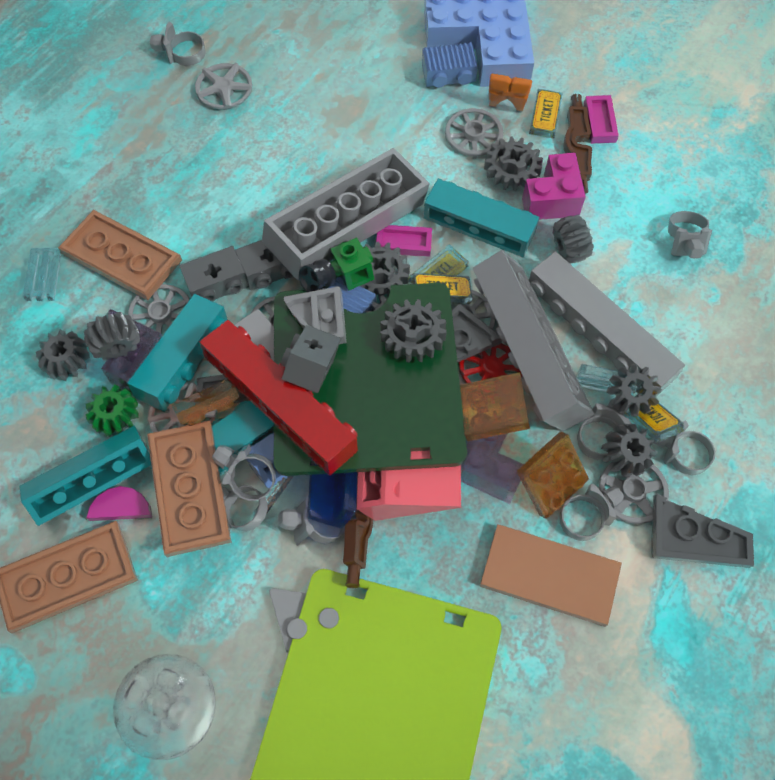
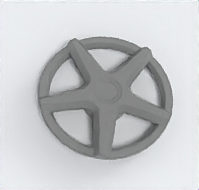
M221 63L210 66L207 69L205 67L202 69V73L196 80L195 90L198 98L205 105L215 109H229L240 105L249 97L252 91V79L249 73L240 67L238 63ZM219 69H230L223 77L213 73V71ZM237 71L244 75L248 84L233 81ZM205 77L213 82L212 86L200 91L201 82ZM235 90L247 91L240 100L231 104L230 96L233 95ZM215 93L222 98L223 105L212 104L205 100L204 97Z
M611 462L599 478V490L603 492L605 484L611 487H618L623 493L624 498L622 502L614 508L616 518L631 524H644L653 521V509L646 499V494L663 489V496L667 497V500L669 498L668 484L661 471L654 465L650 468L660 479L656 481L645 482L639 475L635 476L633 474L628 476L626 480H621L608 475L613 464ZM631 503H635L644 512L646 517H629L622 514V512Z

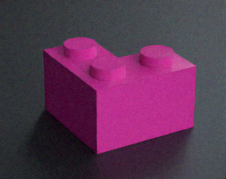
M576 153L549 155L544 178L526 179L522 196L524 210L539 216V220L580 215L586 196Z

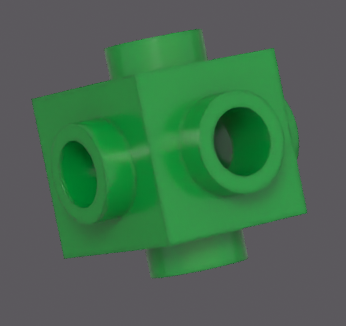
M357 237L331 248L333 261L330 263L334 267L336 278H342L348 291L374 280L371 264L374 262L372 254L367 246L362 247Z

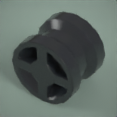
M321 259L315 261L313 265L308 264L301 267L299 270V281L306 292L322 290V288L326 289L335 284L336 273L330 262Z

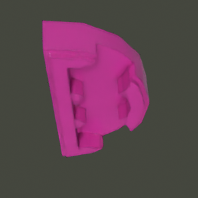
M122 486L107 489L98 495L90 505L87 514L89 521L152 518L151 506L145 497L133 488Z

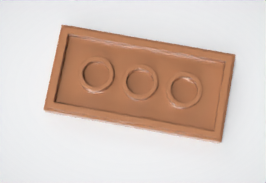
M94 209L58 247L61 254L146 300L151 298L182 261L180 254Z
M205 421L147 434L164 555L170 557L232 543L219 465L212 459L216 447L211 422Z
M117 521L111 522L1 567L0 605L7 631L15 633L138 581L119 523Z
M497 524L480 587L606 627L609 623L622 563Z

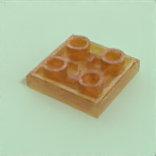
M520 372L460 385L463 423L467 441L530 429Z
M224 380L175 402L171 406L180 424L187 423L188 426H192L205 420L204 414L215 409L218 413L230 409L235 405L233 401L237 400L239 395L236 388L228 380Z
M561 431L516 471L539 516L545 519L550 517L589 480L568 434Z

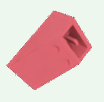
M411 451V460L430 459V451ZM461 465L456 467L358 472L356 509L374 521L461 508Z

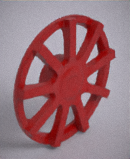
M503 343L492 347L490 356L483 351L479 353L482 359L475 356L464 359L478 364L479 367L465 370L464 360L459 362L460 373L464 381L476 392L490 397L506 396L514 392L519 387L520 379L523 376L519 368L516 369L514 365L503 364L509 358L508 353L511 352L510 348ZM497 348L506 352L501 357H496ZM504 371L517 372L516 381ZM479 373L482 379L478 386H476L467 376ZM499 377L507 381L511 388L502 391ZM486 381H493L495 392L482 390Z

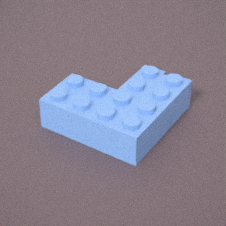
M425 0L424 21L427 48H433L434 46L443 47L450 44L453 46L460 43L463 45L464 43L468 44L471 42L473 49H476L480 87L489 86L492 73L509 76L511 79L517 77L531 80L534 57L525 0Z

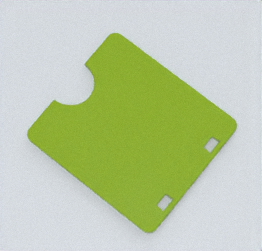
M328 569L317 570L311 577L299 619L306 623L307 632L300 639H292L250 780H469L502 630L499 619L488 613L361 578L359 588L367 589L364 600L346 595L348 588L345 586L346 574ZM326 608H333L339 615L338 624L333 628H325L320 624L319 615ZM445 611L466 617L463 626L460 627L444 622Z

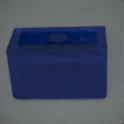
M357 472L333 473L330 476L328 474L310 475L307 518L342 529L356 513Z

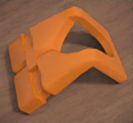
M492 73L489 81V106L496 107L500 102L508 99L514 104L517 111H523L531 90L532 80L517 77L511 79L509 76Z

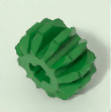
M114 384L110 391L102 386L101 394L91 393V398L94 402L85 404L89 412L86 414V420L89 424H92V428L97 433L103 431L106 436L111 437L115 430L119 434L123 432L125 426L130 428L134 425L131 421L132 419L139 418V413L136 410L138 402L132 397L128 389L121 390L119 386Z

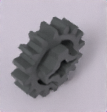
M513 136L509 138V142H505L502 138L499 139V145L492 143L490 151L486 152L484 170H488L487 178L494 177L493 184L496 186L502 183L503 190H506L508 186H512L514 191H517L520 185L524 188L526 179L540 177L543 158L539 157L540 150H532L533 143L524 144V138H520L518 142L514 141Z
M379 241L375 243L374 248L365 244L373 257L374 262L371 264L374 280L361 285V287L378 295L380 300V296L385 294L389 296L391 285L408 284L410 264H407L406 255L400 256L399 247L391 250L390 243H387L385 247H381ZM394 266L397 267V275L395 274V269L393 268Z
M417 299L415 305H410V302L405 300L404 307H400L395 303L393 305V313L386 311L385 320H382L380 323L381 342H385V350L387 352L394 350V358L396 359L401 355H405L406 362H410L412 357H416L419 362H422L423 355L425 354L433 358L434 349L441 351L443 341H446V320L441 319V311L436 310L432 312V304L428 303L423 307L419 299Z

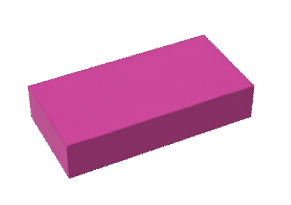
M611 95L586 96L584 107H587L591 144L616 143L619 134Z
M389 225L377 232L376 242L379 241L381 247H385L387 243H390L391 250L399 247L400 255L430 257L432 228Z

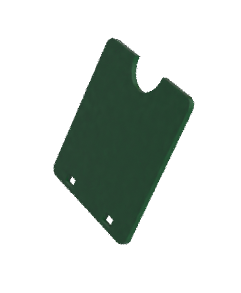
M442 283L391 285L387 301L377 310L369 313H353L344 309L347 343L339 344L333 364L319 392L312 391L313 397L320 404L322 402L327 403L334 411L335 417L342 424L344 422L350 424L358 435V451L334 473L456 467L462 465L467 457V445L449 288ZM305 290L282 291L274 298V362L276 364L281 363L287 347L290 348L294 335H301L303 332V328L288 309L284 297L306 293ZM419 299L421 306L425 307L428 303H431L432 312L436 310L441 311V319L446 320V341H443L441 351L434 349L433 358L425 354L423 355L422 362H419L416 357H412L410 362H406L405 355H401L396 359L394 358V350L388 352L385 350V342H381L380 323L382 320H385L386 311L393 313V305L395 303L400 307H404L405 300H408L410 305H415V302ZM274 424V466L280 475L327 474L319 465H311V458ZM411 451H430V459L411 460Z

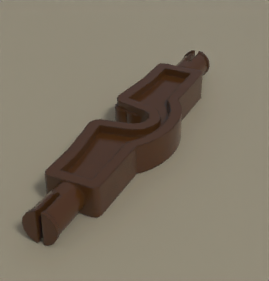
M573 94L571 96L572 106L569 107L567 114L568 130L563 147L565 153H576L584 192L587 194V181L590 180L592 175V147L577 142L588 141L591 136V129L588 121L587 107H582V96L580 94L578 96Z
M351 472V483L347 500L348 506L356 515V519L345 523L343 563L348 566L345 585L348 588H359L360 569L366 568L368 539L373 528V519L356 509L358 472Z

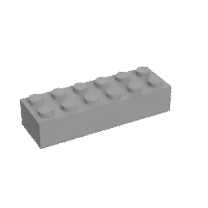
M392 148L265 219L262 242L290 273L299 280V270L301 267L308 264L313 265L315 261L321 259L328 262L333 260L331 248L356 237L361 243L423 205L430 183L398 151Z
M503 249L474 266L473 271L477 277L474 279V283L482 295L485 294L488 302L485 303V307L493 319L496 318L499 327L496 328L499 337L504 343H508L511 350L508 353L509 359L516 369L519 368L523 378L520 379V382L528 395L531 394L536 403L532 407L537 418L548 423L550 426L565 431L595 415L524 269Z

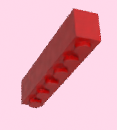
M227 320L199 341L204 357L329 476L358 451V435L354 428L347 422L342 424L335 417L332 408L325 402L320 404L313 397L311 390L282 380L285 367L281 366V363L276 364L263 345L259 344L257 346L253 343L250 335L242 326L236 327Z

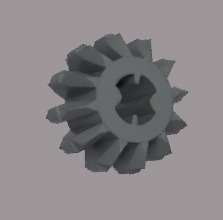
M579 214L561 218L554 223L552 231L554 235L553 241L560 256L568 263H578L592 256L594 248L592 243L593 237L590 234L586 221Z
M117 312L114 315L107 313L103 317L97 316L96 321L87 323V329L84 331L86 346L93 357L102 358L103 360L117 359L122 355L127 356L129 351L137 349V344L140 342V333L135 321L132 320L130 315H123L122 312Z
M60 329L57 336L48 333L49 340L47 342L39 341L41 350L35 352L39 360L38 366L50 378L56 379L59 376L62 380L66 381L69 374L78 377L77 370L79 368L87 369L85 360L90 358L86 343L73 331L66 334L65 331Z
M632 364L629 367V371L621 367L618 369L619 376L612 375L609 381L614 386L609 387L607 393L616 395L610 401V404L613 406L620 403V414H624L628 408L631 417L638 416L639 410L643 414H647L651 411L649 405L656 406L659 403V400L654 395L661 393L662 388L653 386V383L658 380V376L647 377L649 367H644L639 373L637 364ZM632 385L637 386L636 392L638 394L636 396L631 395L632 389L630 387Z
M629 424L626 427L619 425L614 428V432L611 431L606 434L605 439L608 443L603 444L601 449L608 452L603 461H611L613 463L611 471L617 472L620 470L622 477H628L632 474L635 476L644 473V469L652 467L654 463L651 458L656 456L658 452L650 448L655 439L647 440L645 437L647 429L638 431L636 424Z

